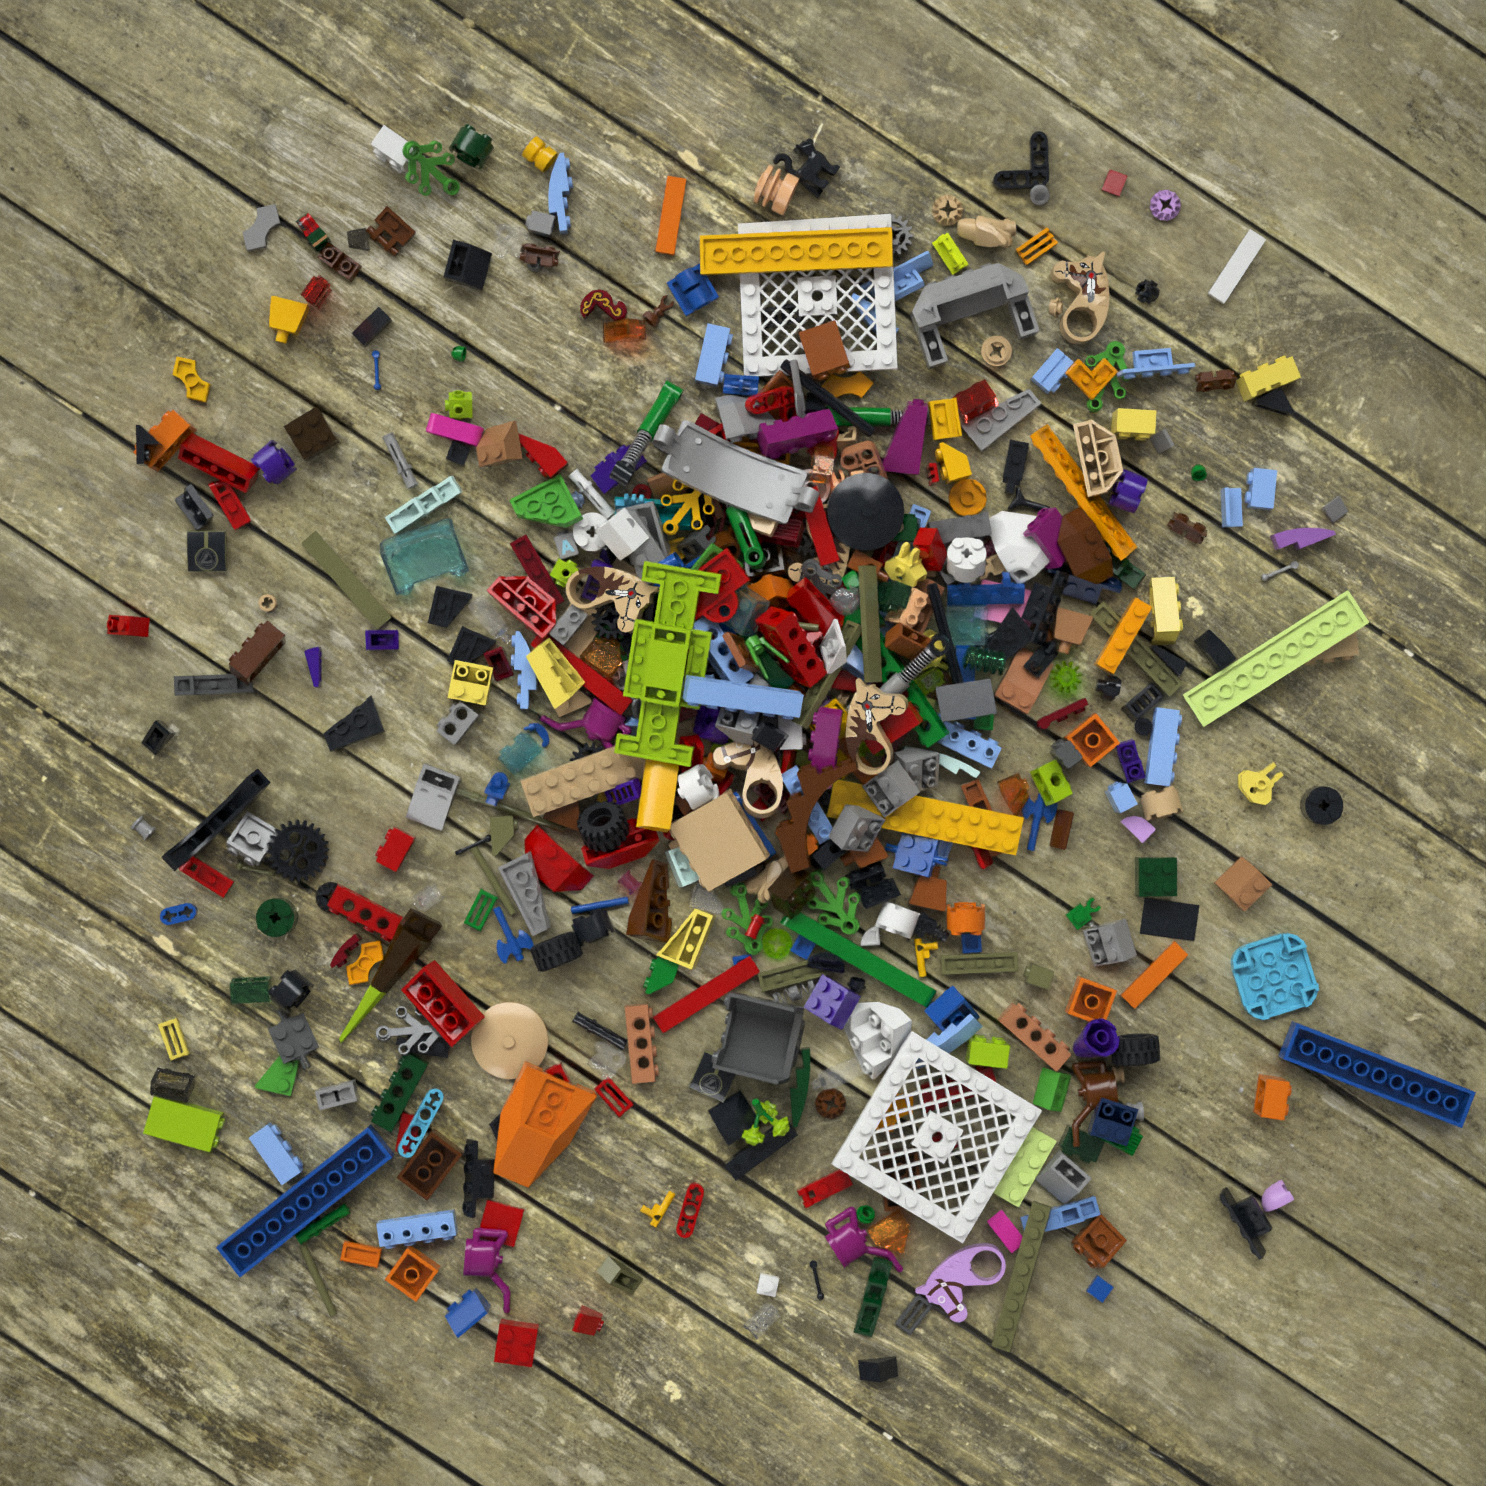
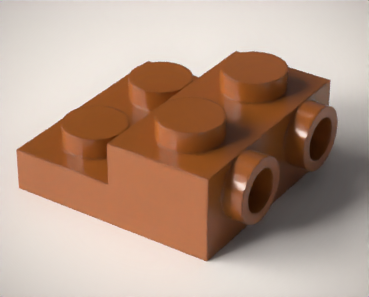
M1101 1214L1095 1216L1085 1228H1082L1071 1242L1074 1244L1073 1249L1080 1255L1083 1254L1091 1268L1101 1269L1107 1265L1127 1240Z

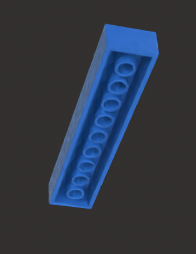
M1294 1021L1291 1022L1279 1053V1057L1460 1128L1463 1127L1476 1093L1460 1085Z
M370 1124L223 1240L216 1247L236 1274L242 1277L394 1156V1152Z

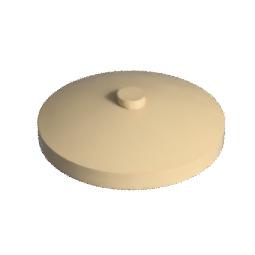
M502 1002L488 1008L483 1013L485 1018L473 1029L471 1036L472 1051L479 1065L491 1075L503 1079H517L525 1061L539 1066L548 1048V1032L540 1015L529 1006L518 1002Z

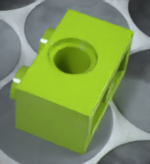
M1056 759L1030 771L1032 779L1046 806L1057 803L1073 794L1070 783L1066 780L1062 767Z

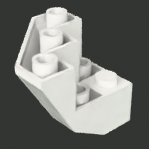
M1001 511L989 518L992 533L990 536L996 553L1007 572H1010V576L1017 584H1022L1036 576L1050 560L1032 536L1025 537L1023 535L1027 525L1034 521L1037 516Z
M880 1002L857 1003L844 1026L845 1033L862 1071L872 1079L877 1078L894 1060L911 1031L912 1020L901 1009Z

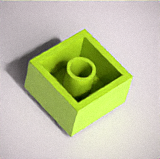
M974 1034L973 1037L967 1040L965 1060L968 1064L1007 1069L1010 1045L1002 1037L993 1036L991 1040L986 1039L984 1035Z

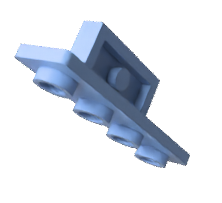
M929 251L894 268L895 301L925 286L919 273L933 266ZM868 281L860 287L866 290L872 282ZM875 286L868 293L871 297L875 296Z
M1171 348L1132 352L1134 368L1119 371L1117 377L1124 376V379H1132L1136 377L1135 375H1142L1143 378L1154 376L1155 373H1160V376L1171 375L1172 372L1187 374L1190 372L1189 370L1195 367V363L1173 365Z

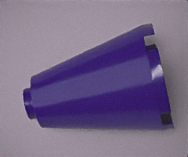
M1103 1018L1088 1022L1073 1043L1074 1053L1081 1058L1107 1057L1118 1048L1120 1041L1119 1036L1117 1037L1116 1027L1110 1021Z

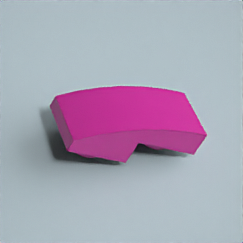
M1000 1210L987 1222L1008 1250L1013 1253L1020 1248L1023 1236L1003 1210Z

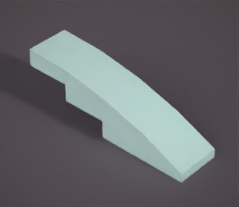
M450 476L418 497H414L386 516L385 519L394 534L441 507L463 491L454 476Z
M904 746L902 750L908 749V748H913V747H906V746ZM939 753V765L953 774H957L958 770L961 769L973 778H977L980 771L966 763Z

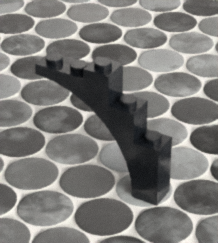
M256 769L205 820L161 858L174 871L178 870L194 856L196 857L204 851L219 834L226 830L241 813L256 801L271 782L259 769Z

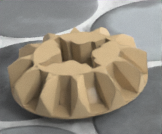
M948 194L940 196L932 207L934 219L939 224L945 226L957 223L963 213L961 201L956 196ZM947 202L951 209H956L950 211L948 218L946 212L942 210L946 207Z
M991 336L984 341L981 354L983 360L989 365L998 367L1008 362L1012 354V348L1006 338ZM992 345L995 348H1000L1003 346V348L999 352L1000 357L996 354L990 356V354L993 351Z

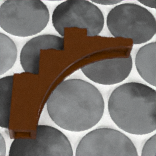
M851 758L842 760L840 765L834 767L832 764L821 768L822 771H819L817 764L812 766L811 763L801 766V770H798L797 776L803 793L801 794L800 791L792 793L786 801L793 821H790V819L781 821L776 828L791 873L810 867L811 861L807 848V828L812 809L821 795L834 782L858 770L859 766L856 759L852 761Z

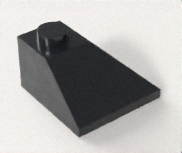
M741 1090L725 1099L724 1103L720 1102L708 1110L728 1146L742 1138L744 1130L751 1129L756 1118V1114Z

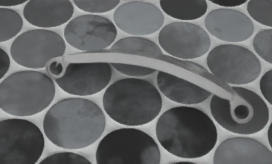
M687 420L682 421L677 434L673 428L660 424L652 441L655 447L668 454L662 466L663 473L713 499L770 521L786 524L793 508L805 512H813L820 495L813 488H802L807 472L746 450Z

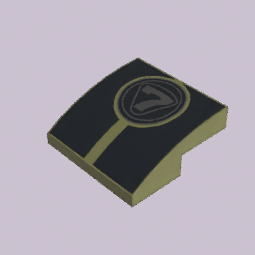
M226 530L187 531L188 572L228 570Z
M704 1050L689 1088L724 1103L736 1074L712 1068L713 1063L711 1060L713 1053Z

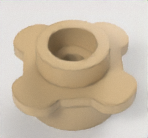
M1059 297L1056 300L1051 299L1049 304V315L1058 318V315L1063 310V303H1061Z

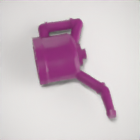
M594 697L592 704L580 720L562 722L560 724L545 715H542L540 718L542 722L562 732L584 727L586 733L589 734L588 738L592 741L595 739L600 740L606 749L613 747L610 741L619 729L622 731V734L631 735L632 729L624 724L627 719L625 715H619L596 697Z
M851 1206L844 1209L843 1212L832 1219H828L829 1221L825 1223V1227L829 1232L825 1238L844 1268L867 1253L887 1258L889 1261H892L896 1271H903L902 1265L899 1264L891 1251L866 1245L867 1240L865 1237L868 1234L865 1229L860 1230L858 1227L857 1214L854 1207ZM849 1217L850 1222L836 1230L835 1225Z
M475 1228L473 1230V1238L466 1239L463 1276L490 1277L503 1293L504 1313H509L511 1309V1291L509 1286L495 1272V1268H498V1264H502L503 1256H499V1252L508 1236V1232L501 1229ZM480 1237H498V1239L494 1242L480 1240Z

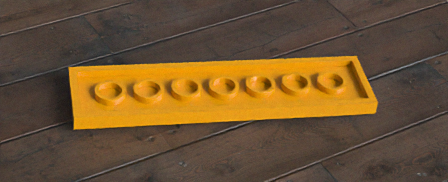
M1046 424L1030 435L1033 445L1040 449L1044 460L1051 464L1057 478L1066 485L1068 493L1075 497L1078 501V506L1095 523L1102 539L1110 545L1112 553L1117 558L1119 557L1120 560L1126 558L1137 548L1136 544L1100 495L1088 497L1082 470L1050 426Z

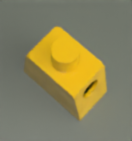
M271 296L269 327L277 331L276 342L287 344L289 334L299 335L310 310L308 304Z

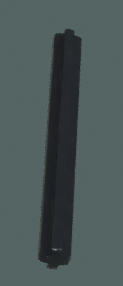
M786 359L780 368L792 377L790 361ZM799 369L801 385L867 437L872 436L875 432L873 426Z
M937 583L927 585V590L939 634H944L949 639V650L945 657L952 683H964Z

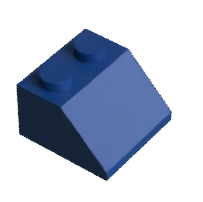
M953 985L924 1010L942 1032L951 1023L957 1027L969 1014L976 1020L980 1017Z
M477 1288L472 1291L470 1289L461 1296L463 1298L458 1303L454 1301L446 1308L448 1311L445 1317L457 1338L483 1318L490 1309V1303Z

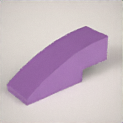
M1297 528L1286 530L1270 537L1275 550L1290 544H1294L1295 549L1298 550L1336 534L1335 531L1322 528Z

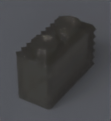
M157 1067L150 1082V1095L187 1103L195 1087V1075Z

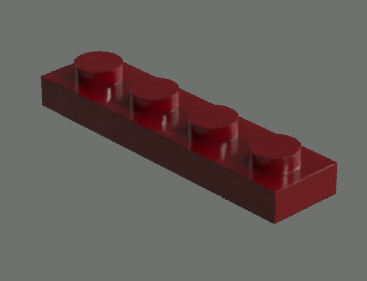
M527 534L511 542L510 545L528 577L556 600V606L563 603V597Z

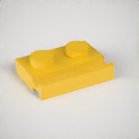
M957 399L929 401L928 409L933 440L962 436Z

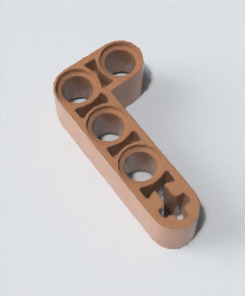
M872 441L860 442L842 450L840 462L843 468L852 470L862 466L864 473L877 474L888 480L877 447ZM870 450L872 454L866 455L863 451ZM852 456L854 459L849 461L845 457ZM871 467H876V468H878L879 470L876 471V472H873V471L870 470V468H871Z

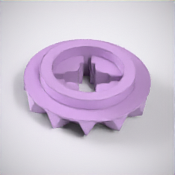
M1160 190L1150 201L1152 214L1162 221L1175 218L1181 208L1180 198H1178L1175 192L1169 190ZM1170 199L1169 206L1171 209L1165 208V210L1161 211L1163 206L1161 201L1166 202Z

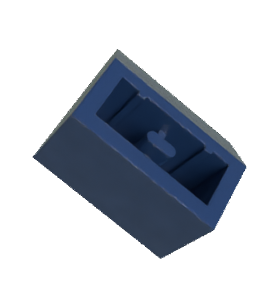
M1101 1097L1092 1113L1087 1132L1090 1135L1127 1146L1139 1109Z

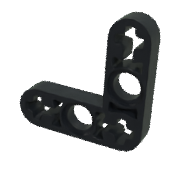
M1037 131L1030 138V170L999 171L993 178L995 188L998 190L1032 189L1036 185H1047L1049 181L1048 139L1045 133ZM1039 136L1043 142L1040 144V150L1034 152L1033 149L1037 150V142L1033 140ZM1036 155L1044 157L1045 161L1042 165H1037L1034 162ZM1029 174H1032L1031 178H1037L1040 174L1042 178H1045V180H1043L1041 184H1039L1038 180H1032V184L1030 185ZM1010 175H1013V185H1010L1011 181L1004 182V185L997 182L1000 176H1003V179H1010ZM1016 176H1025L1026 183L1019 185L1016 182Z

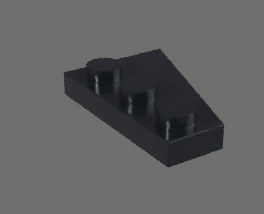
M1013 607L1009 610L979 655L980 660L990 672L1022 649L1031 640L1033 632Z
M370 695L365 702L354 708L350 714L324 732L330 752L385 732L373 696Z

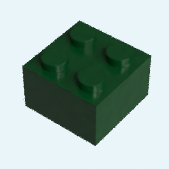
M1135 857V895L1139 897L1177 896V858Z

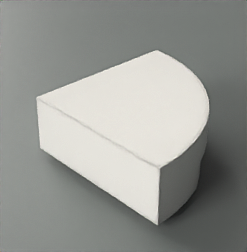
M871 927L864 933L861 939V946L880 945L879 927Z

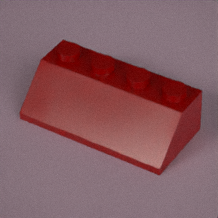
M435 960L424 966L401 989L451 1047L485 1018L481 1011Z

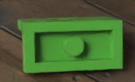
M1043 1067L1033 1104L1048 1110L1061 1112L1071 1075Z

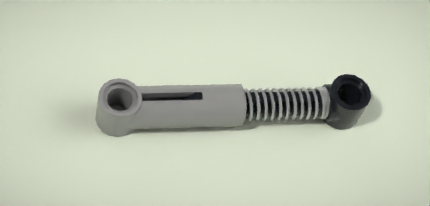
M944 634L934 635L927 644V647H925L924 652L922 651V654L919 653L920 656H917V659L914 658V661L909 663V666L907 665V668H904L905 670H902V673L896 672L879 689L885 693L902 694L910 686L909 682L914 680L916 675L921 673V670L923 671L926 666L931 664V661L948 652V637ZM940 640L945 643V646L942 649H937L934 643Z

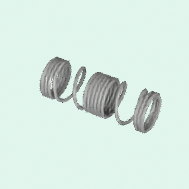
M812 979L807 980L809 993L803 984L800 983L801 996L795 985L789 987L788 991L784 989L785 1002L778 992L773 993L774 1000L779 1001V995L781 1000L787 1003L785 991L792 1002L800 1000V998L802 999L801 985L810 996V990L812 992L815 988Z

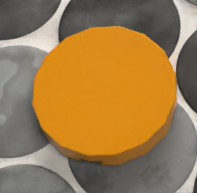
M962 479L950 489L948 496L949 505L959 516L977 515L985 507L987 495L986 490L978 481Z

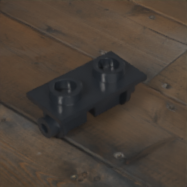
M1055 641L1044 642L1023 667L1039 678L1059 654L1056 651L1057 643Z
M879 861L869 864L864 868L852 870L845 877L850 881V889L857 891L868 886L866 879H869L870 883L874 884L884 880L883 878L886 877V873Z

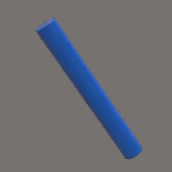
M628 897L571 907L572 914L593 911L598 908L604 909L629 904Z

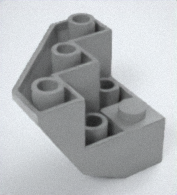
M737 395L715 398L726 440H731V443L741 441L742 437L749 438L750 440L757 439L759 424L773 425L775 419L768 412L761 414L749 413L745 408V402L748 398ZM755 402L753 408H755L756 405H759V403Z

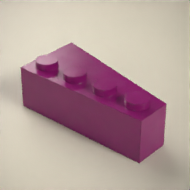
M830 409L808 413L804 418L794 416L787 422H782L781 419L775 420L774 424L769 426L766 423L759 424L756 441L762 455L775 460L783 454H793L801 448H811L819 442L832 441L837 435L838 427Z
M819 707L818 712H814L813 724H816V728L811 733L810 742L814 744L813 749L809 750L808 760L811 761L812 766L817 764L819 771H822L821 768L832 764L834 767L837 765L838 756L836 754L839 748L840 740L838 736H840L843 710Z

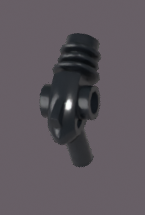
M922 912L919 915L911 938L916 934L921 938L924 935L928 937L932 935L931 938L935 937L936 940L939 938L938 941L944 943L950 933L946 929L943 931V927L940 929L941 924L937 927L938 922L930 918L925 912Z

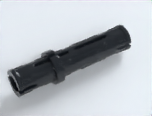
M579 1011L572 1021L586 1029L587 1033L597 1035L620 1050H623L628 1039L597 1023L596 1019L592 1020Z

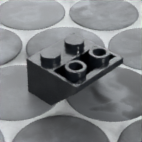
M453 240L443 276L445 281L483 291L492 253L472 244Z

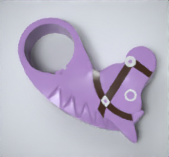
M989 1243L965 1246L942 1261L930 1274L926 1283L917 1287L915 1292L926 1295L929 1303L933 1302L940 1305L952 1321L962 1322L967 1318V1307L962 1302V1287L991 1285L998 1282L1005 1273L1004 1255L997 1246ZM989 1250L999 1256L1001 1267L994 1276L980 1277L972 1270L970 1261L978 1252Z

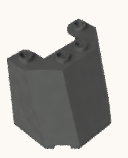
M729 992L724 1000V1006H726V1010L730 1011V1013H727L725 1018L727 1026L726 1031L723 1032L721 1037L723 1045L722 1048L712 1055V1068L777 1085L787 1083L790 1079L792 1067H795L805 1027V1021L803 1020L804 1007L738 992Z

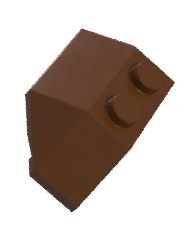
M1080 507L1063 515L1057 543L1073 575L1095 585L1112 577V557L1095 523Z

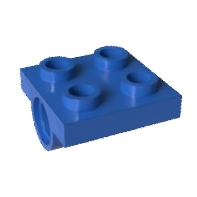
M700 264L680 272L674 279L667 282L685 317L719 298L707 275L700 274Z

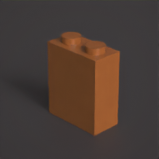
M835 320L798 332L814 380H825L831 374H843L848 371L847 369L851 368Z

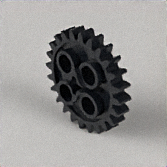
M298 819L295 820L293 825L291 821H287L288 827L280 824L282 830L274 829L277 835L269 836L273 842L267 843L271 847L270 850L266 851V853L271 854V857L267 858V860L274 862L270 868L277 867L275 874L283 872L282 879L289 875V881H292L294 877H296L297 882H300L301 877L308 881V875L314 878V871L321 873L322 871L319 866H326L323 859H329V857L324 855V852L330 851V849L324 848V845L329 842L322 841L325 834L319 835L320 828L314 830V823L307 826V821L303 820L300 825ZM293 832L298 835L296 843H292L289 839L290 834ZM306 835L307 838L300 847V851H302V853L297 854L293 860L292 866H289V862L296 854L294 848L300 846L303 837ZM310 841L315 844L313 852H309L306 849L307 843ZM283 849L289 852V857L286 860L280 857ZM301 858L306 861V866L303 869H299L297 866V862Z

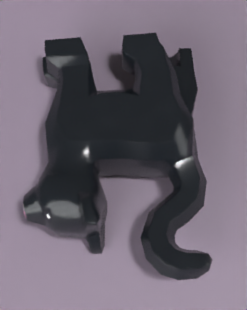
M808 138L799 145L796 144V148L793 149L797 154L807 158V161L798 170L792 168V160L785 153L777 154L773 159V163L776 165L780 161H784L785 172L800 178L799 183L818 199L823 192L822 189H825L829 183L826 179L821 180L818 177L819 173L823 171L834 176L840 166L837 164L831 165L824 154L815 149L814 141Z

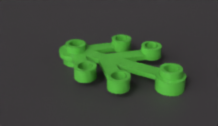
M435 140L426 145H419L415 141H408L402 149L403 156L408 159L409 172L406 173V181L411 184L418 182L419 176L416 173L417 161L421 164V184L418 187L420 194L428 196L432 191L429 173L442 184L445 193L449 195L457 194L460 189L458 181L451 178L448 179L435 167V165L442 164L452 165L455 161L454 155L446 152L439 157L425 158L422 153H440L442 144ZM426 186L427 190L423 192V188Z
M1110 342L1106 347V351L1095 356H1088L1085 359V365L1092 368L1103 358H1108V362L1113 367L1116 361L1120 371L1128 369L1123 359L1125 347L1121 342ZM1114 347L1119 349L1118 354L1113 353L1112 349ZM1089 358H1092L1094 360L1093 365H1090L1088 363ZM1115 375L1110 380L1114 390L1113 394L1116 399H1122L1126 395V390L1120 386ZM1124 376L1121 377V379H1122L1123 381H1129V380H1130V379H1124ZM1105 387L1093 400L1089 399L1087 401L1086 407L1088 411L1096 413L1102 408L1101 398ZM1117 390H1121L1123 392V395L1121 397L1117 395ZM1092 401H1097L1098 407H1093Z
M819 870L811 872L810 875L814 887H819L829 903L820 901L819 898L814 896L812 900L816 902V906L812 905L811 901L807 902L810 909L817 908L834 912L840 917V919L834 918L829 913L823 912L818 917L819 923L841 927L842 931L848 935L855 934L860 926L855 915L857 904L860 902L861 897L858 893H852L848 897L850 905L847 915L843 906L846 888L850 885L849 879L841 877L837 881L838 892L836 898L824 882V874ZM815 875H819L820 880H816ZM841 881H845L846 886H842ZM852 896L857 898V902L852 900ZM822 916H826L827 921H824ZM848 922H851L853 927H849Z
M739 882L730 887V893L738 899L742 918L729 908L723 909L721 916L723 919L730 920L747 931L752 920L751 916L753 917L754 914L759 915L761 910L768 906V901L760 906L757 898L750 914L745 897L747 888L744 883ZM739 887H742L741 893L738 892ZM727 911L730 912V916L728 918L726 917ZM762 916L763 918H768V923L762 924L756 940L739 933L736 927H728L726 935L743 943L747 953L752 955L758 954L763 946L761 938L766 928L772 925L773 919L771 916ZM732 929H734L735 934L733 936H731ZM753 942L756 943V946H755L754 949H753V947H752Z

